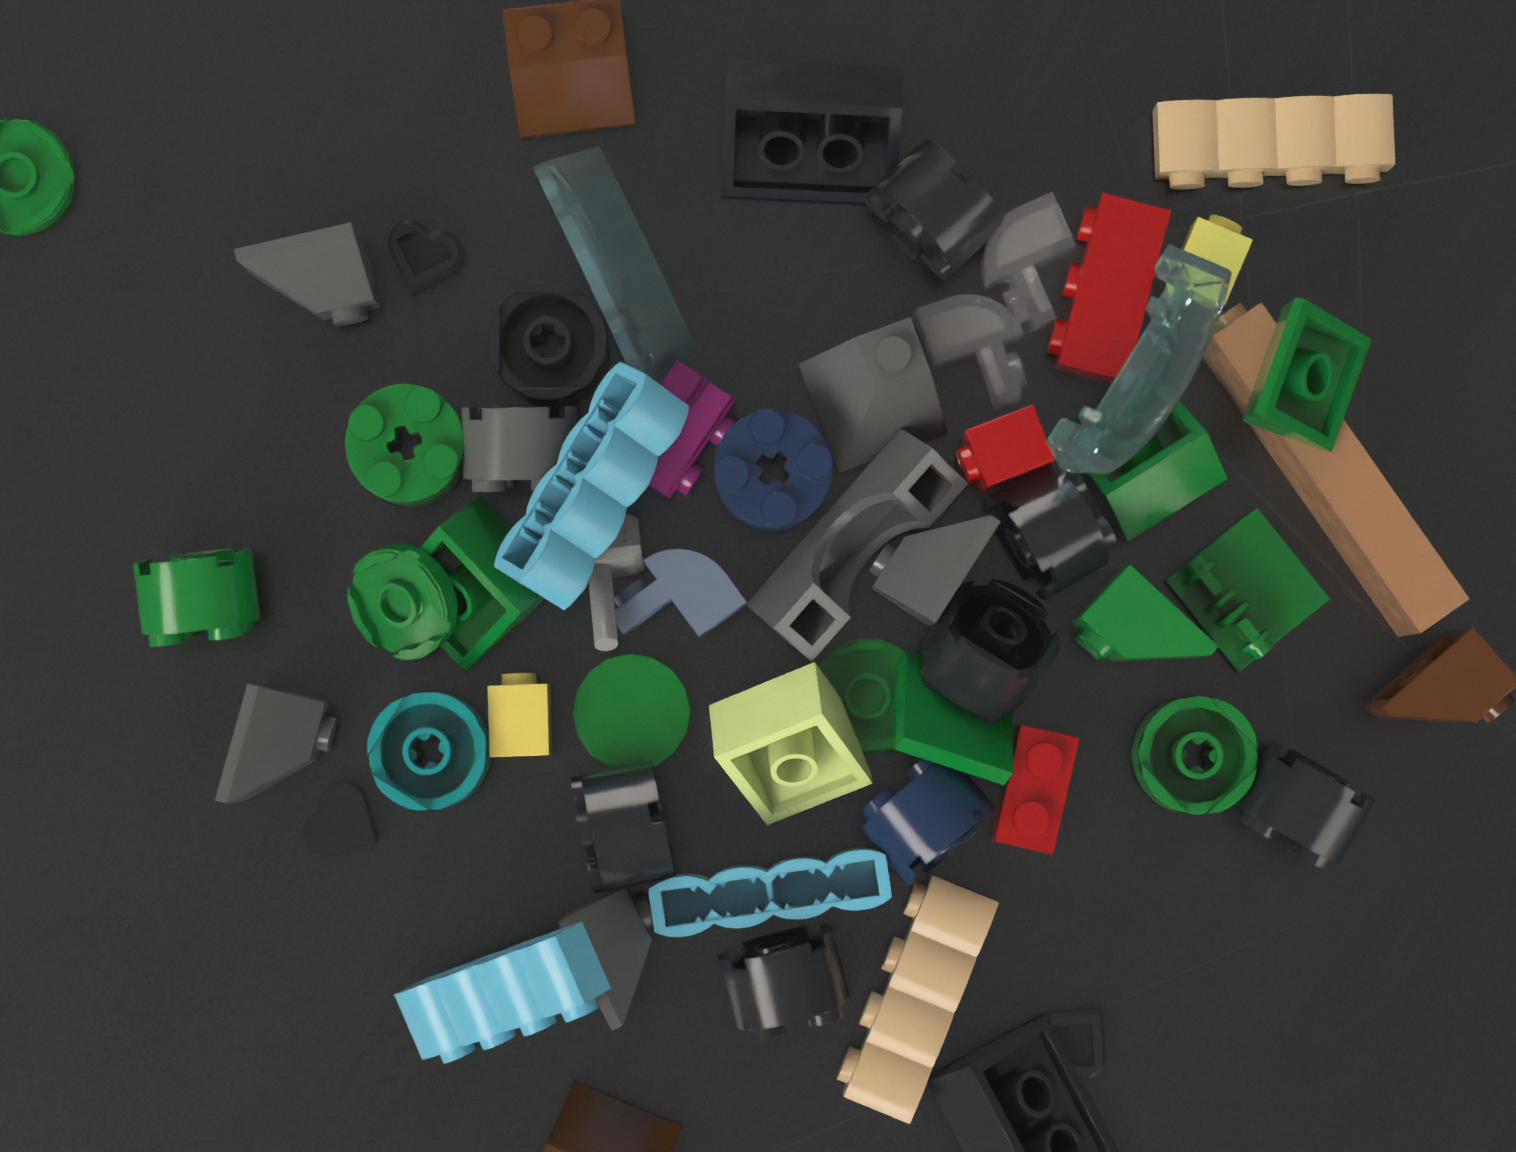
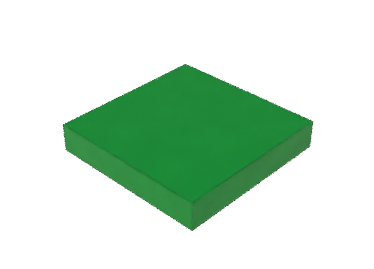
M906 650L897 663L895 750L1005 785L1013 774V712L1003 715L998 722L994 723L980 720L973 712L958 706L941 692L929 689L920 677V669L923 666L922 656Z

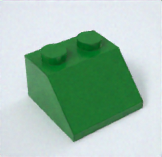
M1153 370L1054 431L1058 442L1081 475L1100 508L1127 541L1132 540L1227 480V476L1207 431Z
M481 495L439 525L420 547L440 563L452 581L458 601L457 624L448 641L441 645V647L465 673L544 600L541 596L494 567L497 552L511 527Z
M1131 565L1117 570L1070 621L1079 629L1073 638L1098 661L1102 658L1106 660L1107 657L1112 661L1200 658L1211 656L1219 647Z

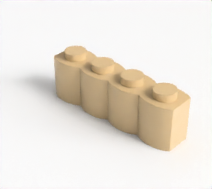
M1353 94L1334 97L1294 96L1275 99L1176 100L1157 102L1152 110L1155 179L1169 180L1171 189L1202 188L1205 186V178L1213 177L1228 178V186L1236 188L1263 185V176H1286L1287 185L1294 186L1319 184L1322 182V174H1345V182L1351 184L1372 183L1381 180L1380 172H1388L1395 165L1392 94Z
M933 874L930 875L926 885L918 881L915 882L903 912L904 915L912 917L904 940L896 936L893 937L881 966L882 970L890 972L887 984L882 995L873 991L870 993L859 1021L860 1025L868 1028L859 1050L849 1046L839 1069L837 1080L846 1083L843 1097L908 1124L911 1123L949 1030L954 1013L972 973L977 956L993 921L999 904L997 900Z

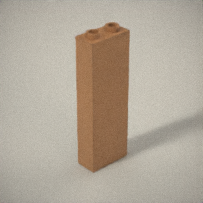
M1262 302L1248 312L1239 303L1214 320L1210 326L1203 330L1209 339L1197 349L1243 416L1276 326V322ZM1344 419L1332 452L1320 450L1249 424L1397 637L1422 633L1469 600L1465 591Z

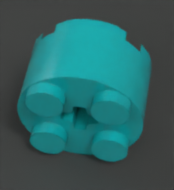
M418 692L406 695L390 703L376 718L367 740L369 766L378 788L393 802L416 811L441 810L455 806L468 799L483 783L491 763L489 731L482 717L471 705L462 699L445 693ZM436 736L441 740L438 750L444 754L441 762L430 761L426 766H423L420 763L423 752L417 748L418 741H431Z

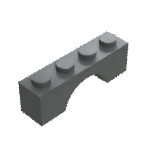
M901 428L747 602L746 606L779 636L812 662L851 618L849 611L850 592L857 575L870 557L885 543L899 534L918 528H930L968 483L932 447Z

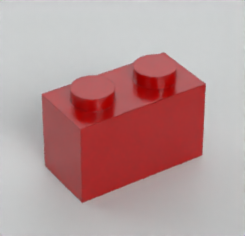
M1033 404L965 430L959 439L961 447L957 448V452L954 453L955 462L961 477L968 485L975 483L980 495L1012 483L1024 475L1050 465L1055 461Z
M1016 725L1013 735V774L1005 785H1002L997 806L998 811L995 815L990 837L991 840L1053 855L1079 738L1025 725Z

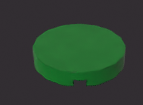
M25 119L0 120V233L22 236L40 232L59 220L72 201L76 183L73 158L61 139L38 122Z
M400 542L382 545L356 563L352 573L355 572L353 584L348 586L347 601L353 621L366 641L377 649L384 647L389 652L395 653L391 657L400 660L423 658L448 641L457 624L458 601L451 579L437 560L421 548Z
M881 639L852 640L835 647L818 664L822 673L840 696L863 754H881L895 748L897 663L904 654V651Z
M627 654L609 658L587 674L576 692L573 717L578 738L590 755L610 768L652 761L653 767L673 755L687 734L691 710L686 688L672 669L652 657Z

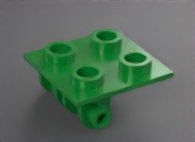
M1255 508L1165 580L1238 672L1253 660H1258L1268 653L1277 641L1330 600L1258 508Z

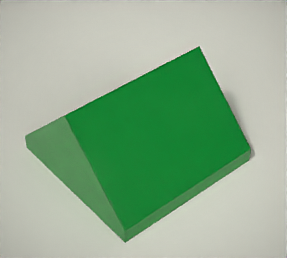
M1295 297L1281 309L1242 421L1320 450L1332 452L1372 339L1306 299Z

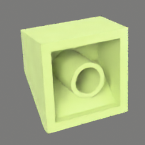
M815 662L709 705L714 757L767 825L873 784L872 774L842 700Z

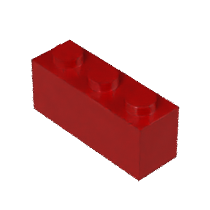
M1106 193L1101 194L1095 208L1085 205L1076 238L1086 242L1081 264L1070 263L1062 291V296L1072 298L1067 319L1065 321L1056 318L1047 349L1048 353L1057 355L1053 370L1122 387L1127 382L1171 210Z

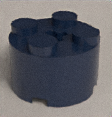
M762 409L738 420L721 439L714 459V478L723 505L739 522L761 531L788 530L808 521L824 503L832 479V457L820 431L802 416L785 410ZM777 457L785 461L783 472L788 479L784 483L776 479L772 480L769 485L762 483L760 480L763 470L758 464L763 459L770 463L774 462Z
M921 759L908 771V774L911 776L908 779L910 783L895 795L890 788H887L863 808L862 812L865 814L863 819L866 821V824L862 827L861 832L877 851L886 854L887 863L906 886L916 881V875L912 869L919 865L927 874L977 832L973 826L979 821L976 816L980 812L989 821L998 811L967 773Z

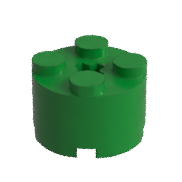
M395 384L381 388L366 397L350 414L345 436V450L349 466L355 477L366 489L385 501L406 507H418L434 503L448 495L463 474L464 442L462 418L443 397L429 388L414 384ZM409 432L415 439L422 438V444L414 447L415 457L410 460L400 452L394 451V447L402 443L401 435Z
M234 548L176 554L170 555L169 561L153 563L152 558L133 562L141 632L143 635H149L150 647L181 644L186 642V638L196 637L197 631L202 630L208 631L209 640L244 636V632L255 630L254 621L261 619L252 548H243L236 552Z
M1185 696L1160 704L1144 718L1134 737L1131 759L1139 784L1156 803L1166 809L1179 813L1207 815L1230 808L1248 792L1254 782L1257 770L1258 746L1251 724L1234 706L1208 696ZM1186 743L1191 745L1204 743L1206 749L1202 752L1201 757L1206 764L1203 768L1192 765L1185 767L1183 760H1185L1187 753L1183 747Z

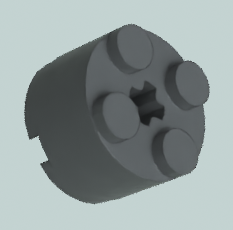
M537 404L493 405V408H482V417H478V406L461 407L464 442L463 479L472 480V492L508 491V488H514V480H531V491H534L545 474L557 464L565 439L573 427L580 421V405L570 404L565 406V416H559V406Z

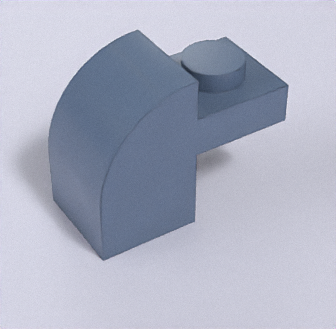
M687 549L664 550L647 557L643 561L657 580L647 586L640 578L614 597V602L618 606L615 610L616 625L624 635H627L673 601L699 638H701L747 604L739 590L716 562L701 553Z

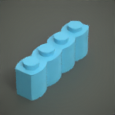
M622 362L616 364L597 387L589 407V413L580 419L565 439L557 464L545 474L536 486L529 500L526 515L511 528L497 552L494 567L561 609L565 610L586 588L594 568L595 559L618 536L627 507L635 502L648 487L654 474L658 457L680 435L688 415L689 405L645 373Z
M865 847L840 851L829 857L826 861L816 857L796 856L781 860L768 869L754 865H736L722 869L710 878L690 873L676 874V876L659 880L648 890L654 932L668 937L695 935L713 924L726 928L751 927L764 922L772 915L785 919H806L817 916L832 906L851 911L866 910L877 907L892 897L886 854L876 849Z
M581 921L516 944L502 951L483 956L461 966L434 974L395 993L394 996L422 1060L440 1055L443 1064H446L475 1051V1042L479 1041L482 1049L487 1050L516 1036L514 1029L520 1027L525 1037L555 1024L557 1020L554 1015L561 1013L565 1022L585 1016L599 1008L595 998L610 990L611 987Z

